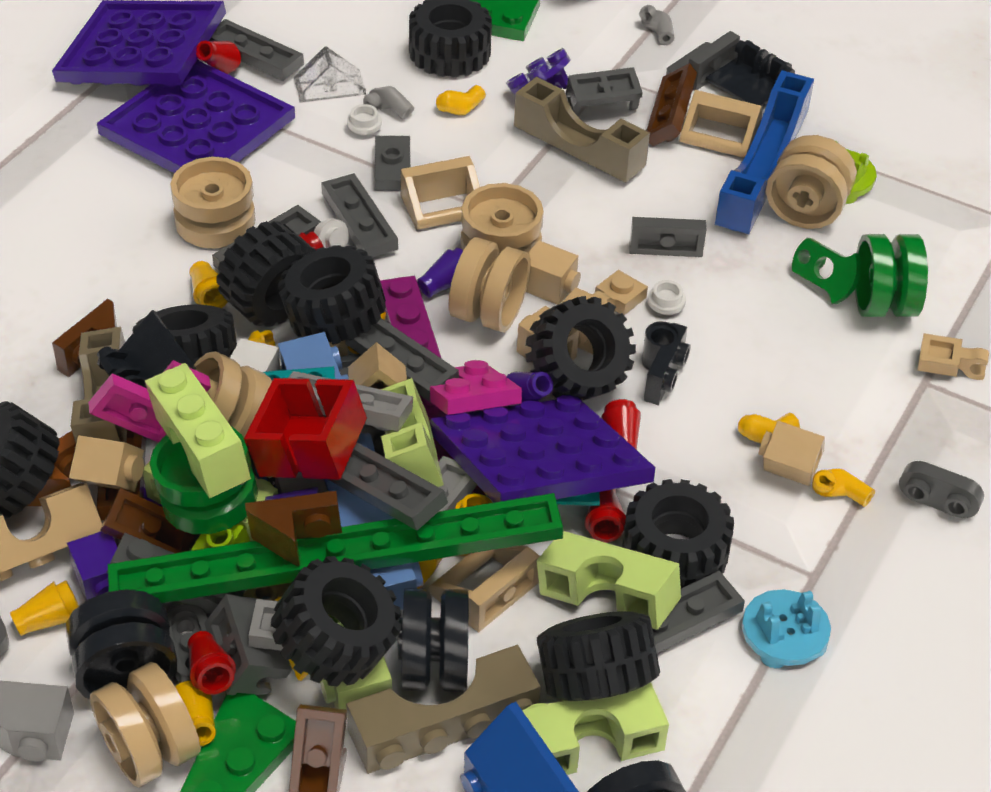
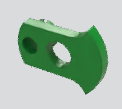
M806 238L795 251L792 261V272L827 291L831 298V304H838L847 299L857 287L861 276V259L859 253L845 257L812 238ZM826 258H829L833 263L834 269L831 276L824 279L820 275L819 269L824 266Z

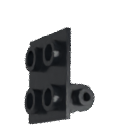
M740 40L735 47V52L738 53L737 58L707 76L705 80L740 101L761 105L762 107L768 103L771 90L781 70L794 74L795 70L792 69V64L776 57L773 53L769 54L766 49L760 50V47L753 44L752 41Z
M151 310L119 350L106 346L97 353L99 358L97 361L98 366L105 370L109 376L115 374L147 388L145 380L163 373L173 360L181 364L186 363L188 367L196 370L194 364L154 310Z

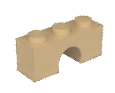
M78 483L39 498L44 511L45 521L41 531L30 539L19 540L14 537L7 527L4 516L0 515V581L12 577V568L27 562L30 568L55 560L53 552L68 547L67 542L101 532L102 522L87 483Z

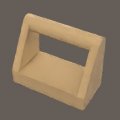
M695 90L679 142L744 158L762 119L761 105ZM700 117L747 130L743 143L695 132L693 129Z
M470 156L401 169V198L416 230L461 221L462 206L422 214L419 203L461 194H467L468 196L473 190L480 187Z
M520 545L470 553L429 586V591L435 599L441 602V595L445 589H465L457 585L492 557L501 563L503 567L475 590L468 589V625L479 633L539 583L536 561L540 555L528 546Z

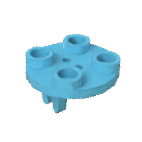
M782 589L767 591L753 598L745 608L742 630L745 641L756 654L760 655L761 661L766 666L781 668L784 665H803L824 655L829 642L831 625L827 613L813 600L811 591L800 593Z

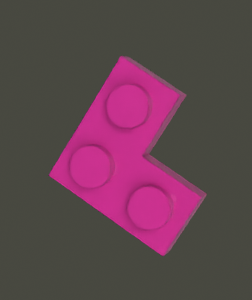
M173 360L164 371L177 367L181 363ZM190 368L205 391L208 392L211 388L209 376ZM115 374L109 376L88 402L89 413L156 442H160L167 435L155 417L147 388Z
M481 360L467 361L464 363V366L455 367L459 370V378L448 379L443 385L430 386V402L447 415L520 404L522 400V388L508 379L505 374L499 373L489 366L487 362Z

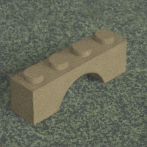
M535 77L516 92L515 127L625 183L646 166L650 132L623 119H619L606 130L593 128L584 123L573 112L563 89L538 77Z
M121 326L81 333L79 359L83 375L84 399L73 401L70 425L76 443L78 435L125 443L127 441V429L91 415L88 405L91 398L109 378L107 372L97 364L99 359L97 353L106 346L118 350L123 346L125 339Z
M517 644L477 658L473 682L462 695L447 703L438 705L416 704L400 697L392 689L346 703L347 729L367 774L380 769L390 770L399 766L405 760L425 753H438L448 745L467 738H478L507 705L516 701L519 707L524 710L533 704L540 703L541 686Z

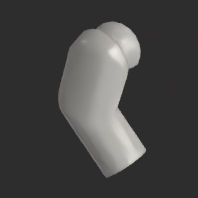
M652 5L642 7L639 12L642 24L658 34V40L661 44H671L674 41V31L670 16L663 11L656 10Z
M392 86L374 88L363 98V104L372 105L377 110L378 108L380 110L392 108L402 119L407 118L415 108Z

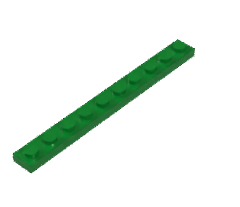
M551 493L439 511L417 531L394 518L344 526L340 534L326 535L321 538L297 539L300 566L293 565L256 541L108 564L109 592L125 589L144 591L159 598L161 603L291 583L303 567H307L311 561L319 559L323 562L325 557L335 556L339 562L344 557L353 559L354 564L359 567L364 564L371 569L563 539V525L555 494Z

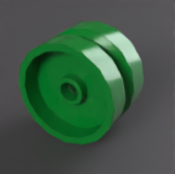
M885 234L862 235L856 252L859 253L861 259V276L855 288L856 303L861 316L884 317L888 310L891 309L895 317H918L924 307L928 284L927 254L921 236L919 234H899L890 242Z
M234 427L232 429L242 442L251 479L212 498L208 497L192 473L181 442L173 444L168 435H166L153 449L149 462L153 479L159 493L165 517L176 529L190 534H214L230 529L247 517L245 503L256 502L258 487L251 467L249 452L243 435Z

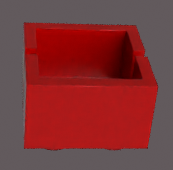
M273 378L244 437L259 477L296 478L297 473L301 472L303 478L341 479L367 419L354 380L317 379L315 387L326 417H323L310 379Z

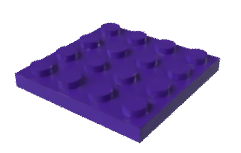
M102 0L53 68L52 73L55 82H66L74 85L82 83H101L102 85L133 84L135 86L163 84L168 87L182 85L198 59L196 55L197 45L201 41L210 40L225 16L224 1Z
M197 60L182 85L172 87L163 84L149 85L97 122V129L99 135L175 173L184 164L200 158L222 157L236 162L241 161L295 118V107Z
M561 395L556 400L543 402L527 400L516 406L484 409L483 411L446 414L443 417L430 418L432 435L436 441L494 503L551 493L555 494L556 499L654 482L656 467L576 396Z

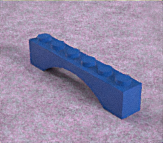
M781 70L771 90L760 125L746 156L738 168L730 171L720 190L715 225L750 234L767 199L766 186L768 178L776 167L784 148L790 141L796 138L808 113L814 84L813 78Z

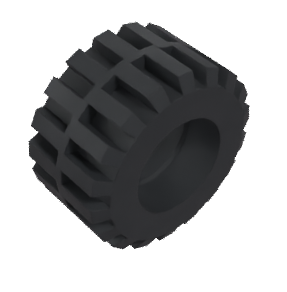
M425 0L423 4H418L409 15V53L411 61L415 62V66L419 69H424V72L434 73L440 77L467 76L472 74V71L481 70L483 65H487L489 57H491L492 17L489 15V11L485 7H481L480 3L470 0Z
M266 221L260 223L257 228L254 226L250 227L244 235H239L234 240L235 243L232 247L227 248L224 253L225 258L218 266L220 273L216 276V283L220 285L218 287L220 294L248 321L259 327L262 325L273 327L276 322L281 324L287 321L288 316L278 288V283L282 280L281 275L285 270L290 269L289 265L293 261L301 259V256L306 253L316 251L286 224H282L279 221H272L271 223Z
M333 245L329 248L323 247L316 249L317 251L304 254L301 256V259L293 261L289 265L290 269L282 273V280L278 283L280 297L290 325L297 337L325 332L329 343L338 344L347 339L350 341L357 338V335L366 333L371 329V325L379 322L381 319L380 314L384 313L386 309V299L374 260L371 255L368 256L367 251L363 249L356 250L355 246L350 245L345 247Z
M586 296L576 297L544 311L539 315L540 320L533 322L530 330L535 334L528 336L525 346L531 347V352L525 354L527 363L533 362L535 369L530 370V372H545L551 377L553 381V397L558 398L561 395H571L581 400L590 399L616 389V385L623 383L628 377L624 372L631 370L634 361L629 359V355L636 353V344H630L629 337L634 336L632 327L629 329L625 328L623 323L627 321V318L623 313L616 315L614 313L616 306L610 302L601 305V298L591 297L586 299ZM572 328L586 335L592 345L593 360L588 371L577 366L569 355L567 340Z
M193 304L174 306L156 312L193 364L209 352L216 351L231 357L237 346L233 315L227 312L226 309L210 305ZM145 318L139 320L136 323V325L133 326V332L137 329V327Z
M8 401L0 403V515H3L4 519L10 518L13 514L17 515L42 491L55 468L54 465L59 454L57 449L60 445L59 438L56 437L57 432L13 402L9 403Z
M672 479L663 480L662 485L651 483L646 486V492L639 490L634 495L633 502H629L625 518L622 548L679 563L680 585L682 589L717 571H720L722 574L725 572L733 537L734 517L730 516L731 509L728 504L721 503L722 497L716 492H707V486L699 483L697 486L690 484V480L681 479L680 483H673ZM665 534H678L689 539H676Z
M335 556L325 557L323 562L319 559L313 560L307 567H303L274 608L275 614L271 618V626L276 629L273 633L275 644L282 645L283 649L280 654L285 661L291 659L294 662L295 666L293 669L299 674H302L304 671L310 674L311 681L320 683L324 679L329 686L338 687L342 681L347 686L352 685L359 678L363 680L397 640L396 636L400 633L401 623L398 622V619L401 617L400 607L393 604L397 598L392 590H387L384 587L386 581L380 575L375 577L371 574V568L364 564L359 567L354 564L353 559L345 557L341 562ZM329 615L339 620L344 625V627L340 626L335 621H333Z
M631 611L593 614L556 624L537 637L546 692L553 698L568 701H585L617 696L647 685L660 674L651 620L648 615Z

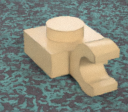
M617 270L595 287L593 295L615 304V311L625 315L646 299L648 286Z
M923 333L917 371L957 377L958 369H960L971 379L983 380L986 365L988 364L989 351L983 348H963V339Z

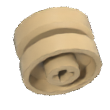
M807 135L790 141L782 151L777 165L767 181L766 195L769 205L780 218L791 225L805 229H814L832 224L841 214L846 199L854 186L857 174L854 159L845 147L833 139L823 136Z
M206 157L186 163L174 173L170 186L174 204L175 225L177 233L186 242L203 248H222L233 243L239 235H244L247 229L254 226L256 219L252 200L254 196L253 181L250 171L241 163L229 158Z
M508 183L487 184L473 190L465 197L462 205L461 222L463 229L461 231V249L464 250L470 240L478 237L497 243L499 253L507 246L529 253L538 240L542 241L541 229L543 227L544 211L541 201L533 192L519 185Z
M478 237L470 240L461 254L451 282L449 293L450 315L472 323L480 317L484 327L505 333L516 319L527 290L531 266L529 253L508 246L499 253L497 243Z
M216 351L206 353L194 364L196 371L209 376L211 388L207 392L230 426L234 427L245 437L272 380L265 373L250 366L240 367V364L234 359Z
M153 662L129 673L127 681L128 691L123 686L111 682L92 692L89 698L93 715L107 747L124 775L138 788L161 776L163 770L162 758L166 762L178 767L198 756L201 751L197 731L184 701L167 674Z

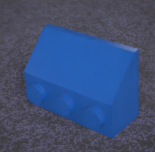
M516 701L507 705L464 752V773L460 775L465 792H579Z

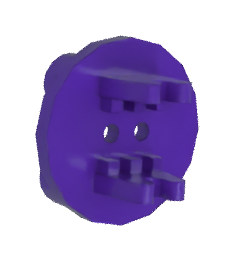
M561 48L549 55L546 62L543 57L536 59L526 66L527 74L520 73L508 80L506 84L511 93L515 95L517 91L535 77L561 89H566L568 76L564 67L571 59L565 49Z

